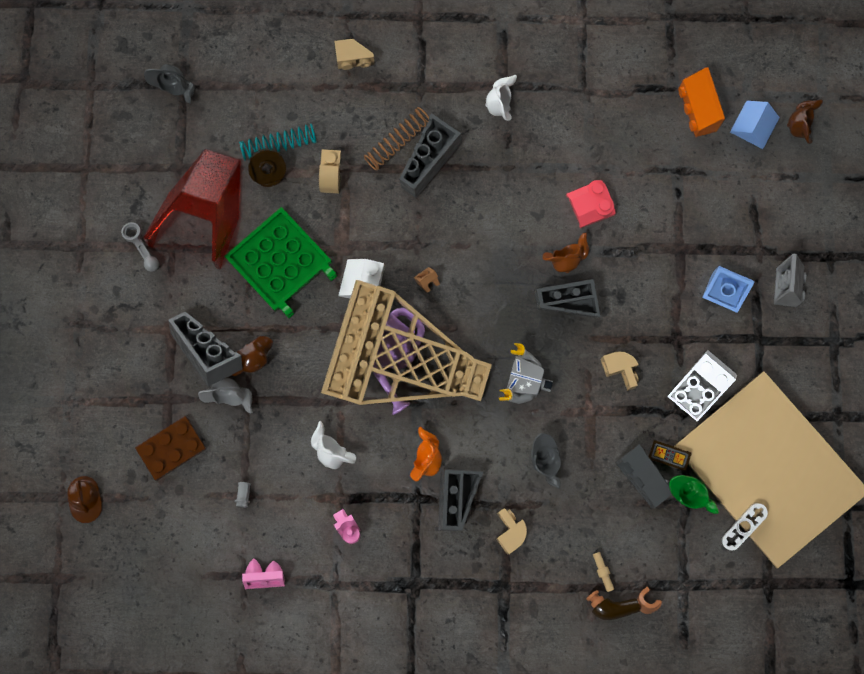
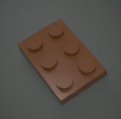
M184 416L135 447L154 480L158 481L205 451L206 447L188 418Z

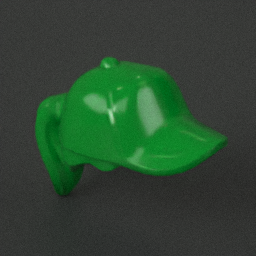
M685 475L675 476L670 480V492L682 505L693 509L705 507L710 513H719L716 503L709 498L707 488L702 481Z

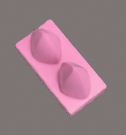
M252 559L247 566L245 574H242L245 589L285 586L283 571L275 561H272L266 571L262 572L258 561Z

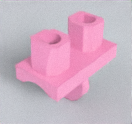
M344 509L335 513L333 516L337 523L334 526L342 539L348 544H354L359 541L361 530L352 515L347 516Z

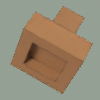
M430 267L414 277L416 283L427 293L430 292L428 287L430 282H433L435 286L440 284L437 278L438 275Z

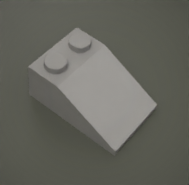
M792 254L776 268L775 305L797 307L805 299L803 284L806 281V272H804V265L797 254Z

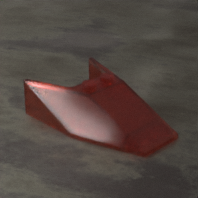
M205 149L164 200L143 237L148 246L153 248L162 222L172 211L186 213L212 223V262L217 269H220L239 220L241 161Z

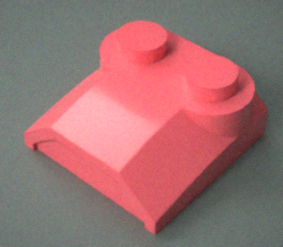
M594 180L589 185L566 194L580 228L615 216L616 214L614 203L602 180Z

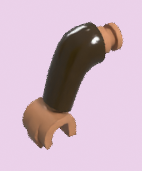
M648 587L641 591L637 599L614 602L609 598L604 599L602 595L599 596L598 590L594 591L586 599L588 602H592L591 606L594 608L592 613L602 620H615L640 611L645 614H651L662 605L661 600L656 599L653 604H649L644 600V596L650 591Z

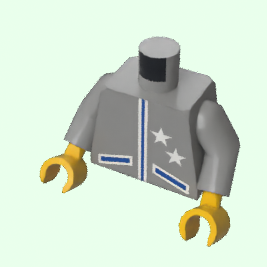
M514 343L518 349L517 351L511 350V354L518 356L515 357L507 389L500 390L505 396L500 397L499 400H508L521 404L537 397L539 389L550 392L553 381L542 378L544 369L541 363L525 349L523 344Z

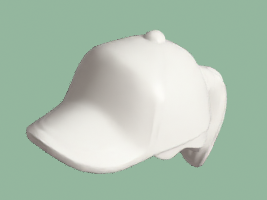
M516 75L497 80L486 98V107L489 113L494 116H503L506 121L512 119L509 113L511 110L509 106L511 100L509 86L515 83Z
M319 421L317 429L311 438V445L317 450L319 461L325 467L331 469H338L344 462L355 463L356 455L347 452L346 448L339 446L332 437L324 435L325 427Z

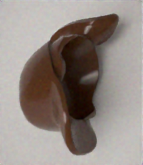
M823 100L804 101L798 104L796 111L792 113L787 124L794 137L805 138L807 143H812L809 135L811 134L810 128L814 119V110L821 106Z
M260 336L250 344H246L243 349L237 351L241 355L243 369L232 376H237L242 372L253 373L262 369L268 362L267 353L273 345V340L266 336Z

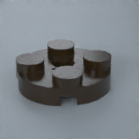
M266 148L258 150L250 157L248 171L254 182L264 187H272L279 184L284 177L286 164L284 158L277 150ZM265 163H268V165H272V168H270V172L262 170V167H264Z

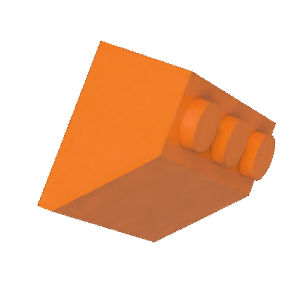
M709 67L683 79L678 88L679 95L685 103V114L690 119V130L694 131L695 137L717 132L725 120Z

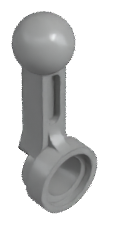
M133 222L125 224L121 231L122 236L126 241L132 242L137 247L145 260V269L150 272L156 271L159 267V261L157 258L151 257L143 244L141 228ZM130 230H137L134 237H128Z

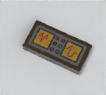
M654 440L648 457L651 460L686 471L691 452Z

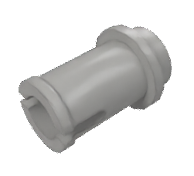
M238 482V494L235 500L237 507L247 508L248 504H250L249 493L251 483Z

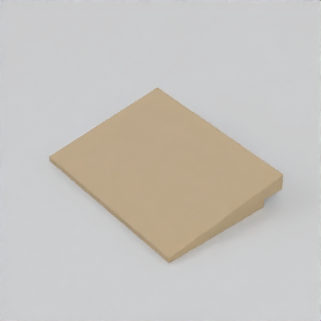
M765 372L760 373L674 446L691 452L688 466L735 521L755 503L762 504L767 508L768 515L766 519L749 537L776 568L783 565L864 497V484ZM754 508L755 514L752 517L748 514L746 518L750 519L755 525L757 521L753 519L756 516L761 517L763 509ZM742 521L739 524L745 532L750 530V524L747 521Z

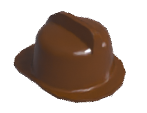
M80 476L74 479L68 487L67 494L72 516L81 523L93 522L99 517L102 510L97 482L88 476Z

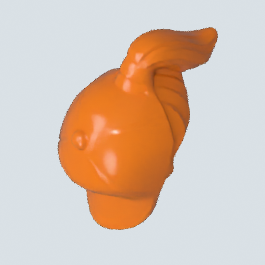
M422 427L418 428V434L423 441L417 449V458L414 462L415 467L410 473L414 481H419L423 475H436L442 465V455L438 449L439 440L435 435L424 430Z

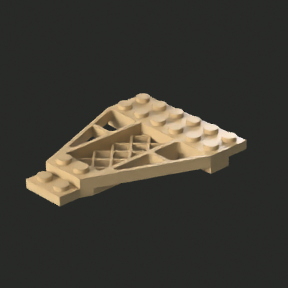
M356 280L321 393L359 405L450 396H464L481 401L492 364L474 359L467 352L463 351L396 294L395 291ZM394 299L413 314L408 332L386 326ZM417 319L445 342V345L414 335ZM392 335L396 345L388 349L383 339ZM396 335L406 337L407 339L399 342ZM410 341L414 351L405 354L401 345ZM415 341L424 343L425 345L418 348ZM381 343L385 351L377 354ZM398 347L403 357L394 361L389 351ZM428 347L432 356L424 360L420 350ZM433 347L442 349V351L436 354ZM446 352L450 361L442 366L438 356ZM416 353L420 363L412 367L407 357ZM387 354L391 363L381 367L377 358ZM434 359L438 369L430 372L426 363ZM405 360L409 369L400 373L396 363ZM374 362L376 363L378 369L373 367ZM422 365L427 375L418 379L414 369ZM393 366L396 374L384 370ZM440 371L444 381L436 385L432 375ZM371 372L393 379L388 398L363 400ZM411 372L414 380L402 376ZM426 378H429L432 386L425 383H421V381H423ZM399 381L431 391L430 394L394 397Z

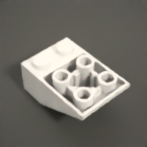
M707 350L668 397L698 421L736 380L737 374Z

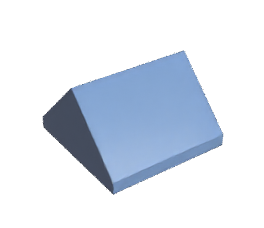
M746 101L730 133L763 149L780 117L768 102Z
M718 266L712 273L702 298L738 313L754 281Z

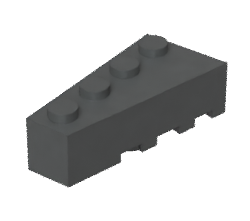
M431 113L428 124L424 127L422 136L416 144L414 152L399 179L401 187L417 198L462 144L461 133Z
M187 312L168 320L172 337L208 387L243 369L241 355L233 352L225 342L219 341L211 331L205 330L203 325Z

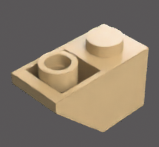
M354 39L334 41L338 69L349 70L358 66L365 68L374 64V54Z

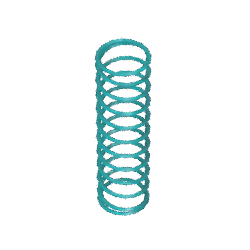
M310 124L313 134L312 138L308 126L305 125L306 140L301 128L298 127L299 141L293 128H291L292 143L290 141L287 131L284 130L285 145L280 133L277 132L278 147L271 133L269 135L270 146L264 135L262 136L263 148L259 139L257 137L255 138L256 150L251 139H249V152L244 141H240L239 143L243 158L246 161L243 145L250 159V157L252 156L250 143L253 147L254 152L258 151L257 141L260 145V148L265 149L264 139L269 149H273V139L277 151L280 152V137L284 149L287 151L286 136L291 147L294 149L293 134L295 136L298 146L301 147V132L305 144L308 145L307 130L312 142L316 143L317 141L312 124Z

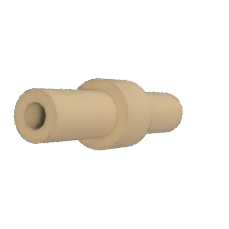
M601 553L593 554L598 567L597 573L599 578H602L606 591L614 590L609 576L611 573L608 566H605Z

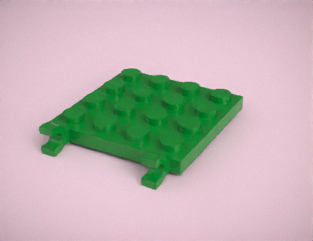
M282 207L224 256L275 312L280 308L288 319L294 313L286 302L320 272L323 271L331 282L337 277L336 272L329 266L332 260Z

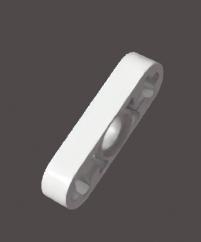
M759 503L751 505L723 535V546L728 550L739 548L766 519L768 515L767 508ZM754 508H762L761 513L763 515L761 517L756 516L753 519L757 521L755 525L750 519L746 518L748 514L750 517L755 514ZM742 521H747L750 524L748 532L740 531L739 524ZM736 529L743 537L740 539L737 536L734 540L736 544L734 546L731 544L727 546L728 541L726 538L728 536L730 538L734 537L735 533L732 531Z

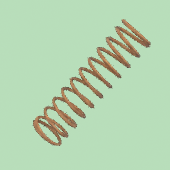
M417 107L415 112L424 121V126L419 124L412 114H409L411 119L418 124L420 130L414 129L411 123L404 119L406 124L413 129L414 135L408 133L406 128L399 123L401 129L407 133L409 140L405 139L394 128L396 134L402 138L403 145L397 142L391 133H388L392 140L397 143L399 149L394 148L386 138H383L391 147L393 154L386 151L384 146L378 142V145L386 152L388 159L381 156L378 150L373 147V150L380 156L382 164L375 160L370 152H367L369 156L364 155L365 160L374 170H379L378 164L384 165V160H389V155L394 156V150L400 151V146H405V141H410V136L415 137V131L421 132V127H426V122L428 121L418 110L420 109L429 120V116L423 109ZM367 158L375 165V167L372 166V164L367 160Z

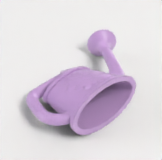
M397 308L390 312L386 326L408 332L409 327L396 317L403 315L412 321L413 314L405 308ZM417 319L416 336L423 338L425 328L423 323ZM392 335L383 339L388 349L396 345ZM396 335L399 342L407 339L406 337ZM410 341L401 345L405 354L414 351ZM415 341L417 347L419 348L421 342ZM381 343L377 354L385 351ZM398 347L389 351L394 361L403 357ZM416 353L407 357L410 363L413 362ZM387 354L377 358L381 367L391 363ZM405 360L396 363V366L399 370L406 368L407 364ZM374 362L373 367L378 369L376 363ZM374 373L389 396L392 386L386 376ZM392 402L394 407L392 414L395 415L410 405V402Z

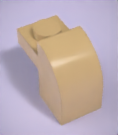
M322 149L319 169V188L322 193L339 194L341 151Z
M614 352L600 359L606 377L621 373L627 391L638 386L639 379L637 373L632 370L638 366V362L632 355L625 352Z
M504 508L497 514L508 530L496 538L506 554L509 555L522 545L526 538L527 529L523 519L516 524L514 521L516 520L515 515L510 509L507 511Z

